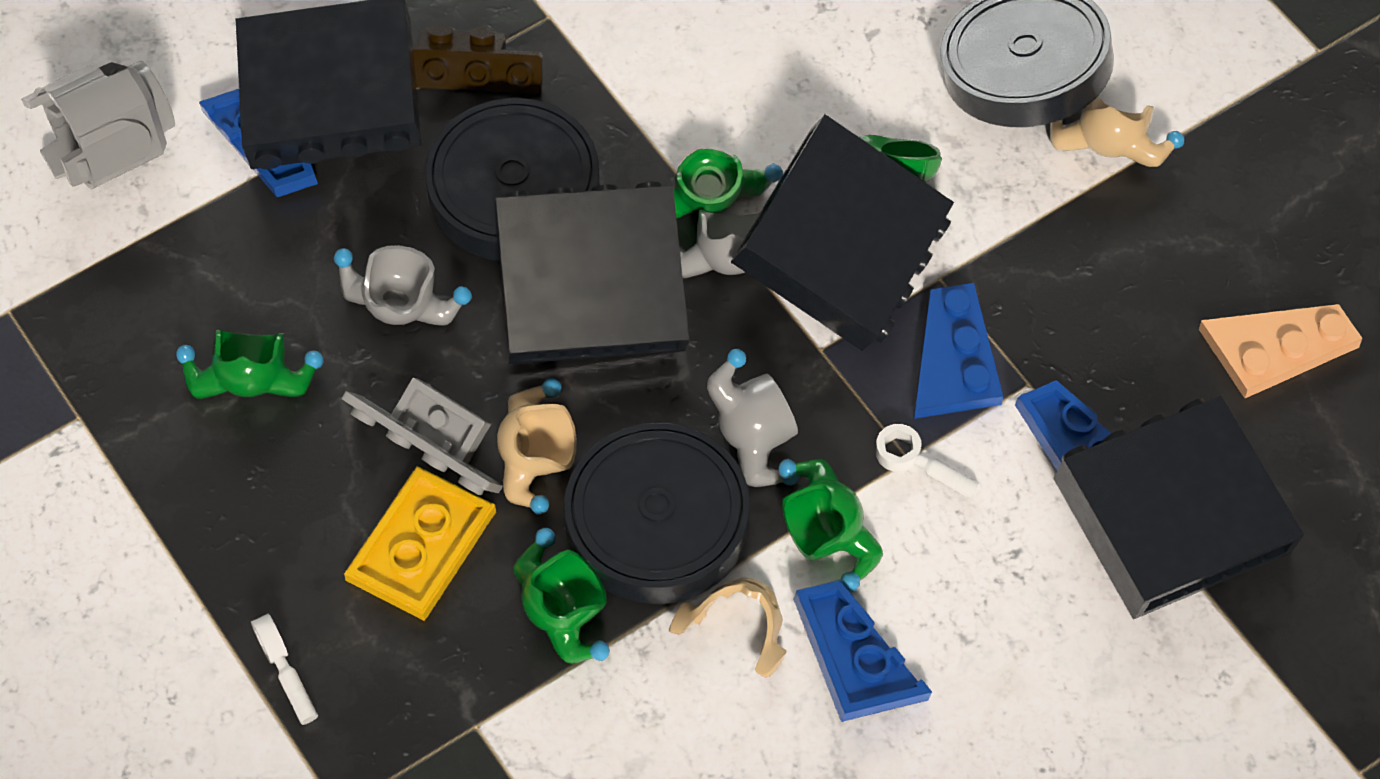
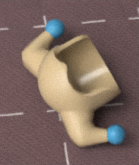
M1099 97L1083 108L1079 120L1066 125L1062 119L1050 125L1051 143L1055 149L1074 151L1090 148L1095 153L1104 157H1127L1148 167H1158L1174 149L1182 147L1184 145V136L1179 131H1171L1167 134L1166 141L1155 144L1147 136V130L1154 109L1153 106H1146L1142 113H1128L1110 107Z
M548 378L541 386L511 395L508 400L509 413L501 422L497 433L498 451L505 462L503 488L506 499L510 503L530 507L535 514L545 513L549 508V501L545 495L535 496L529 491L532 481L537 476L570 469L576 455L577 438L575 426L566 407L559 404L538 405L544 398H554L560 394L562 386L556 378Z

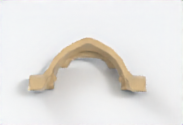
M739 578L717 587L699 605L687 602L681 604L669 627V632L677 635L684 633L693 623L700 625L706 617L709 608L720 596L728 598L736 592H742L748 597L757 599L766 612L767 636L762 643L763 647L755 671L762 677L767 678L781 665L787 652L777 643L783 617L775 593L760 580Z

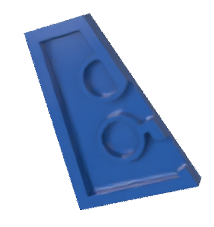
M239 89L200 101L199 104L202 112L249 165L242 148ZM309 163L281 165L274 169H252L277 198L318 184L312 165Z
M974 283L931 289L914 419L1002 405L1003 393Z
M1057 380L1019 396L1015 403V407L1056 470H1058L1062 462L1063 455L1068 451L1081 445H1085L1089 449L1101 444L1102 440L1111 434L1097 421L1098 415Z
M840 580L796 590L793 598L841 722L929 700L932 694L930 688L922 679L917 681L904 665L906 659L895 646L892 648L888 646L873 628L875 622Z

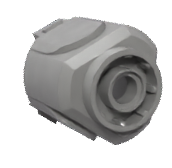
M138 61L128 67L114 62L99 68L88 65L42 88L38 87L33 93L21 98L26 108L33 109L40 105L43 106L57 140L40 149V153L55 179L67 176L68 182L72 187L85 183L87 187L94 189L163 155L167 144L164 132L175 127V119L168 99L157 78L143 61Z

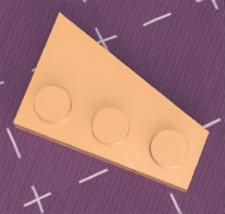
M1339 304L1201 320L1199 331L1244 398L1360 347L1363 339Z

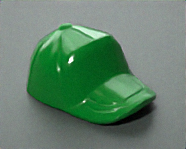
M863 135L860 137L925 183L929 182L940 168L942 161L940 149L926 142L887 138L878 135Z

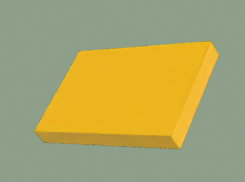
M416 466L345 571V580L425 621L495 515V504Z

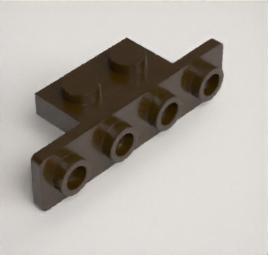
M439 25L429 29H422L417 45H413L417 88L540 94L542 91V53L506 50V33H495L494 30L489 28L454 31L451 27Z

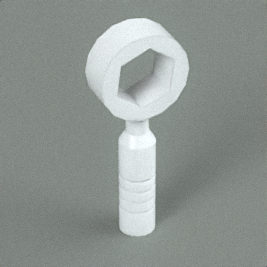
M892 424L885 427L879 433L876 440V457L884 468L893 472H904L918 465L930 477L971 500L977 494L980 483L937 459H929L921 454V439L918 433L910 426ZM897 438L911 444V451L902 457H898L886 452L885 445Z
M266 614L251 621L253 630L270 664L275 662L279 670V681L300 723L304 725L312 722L318 717V714L296 670L289 666L285 658L288 656V653L271 616Z

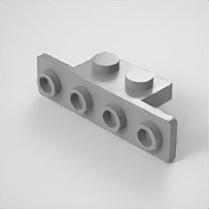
M414 377L392 414L361 395L345 391L341 399L353 406L350 414L372 427L376 421L389 429L386 434L387 438L406 449H410L412 444L425 452L421 459L442 472H445L448 467L461 475L458 483L478 495H482L484 490L498 494L501 491L502 484L469 464L473 454L491 426L484 419L422 380Z

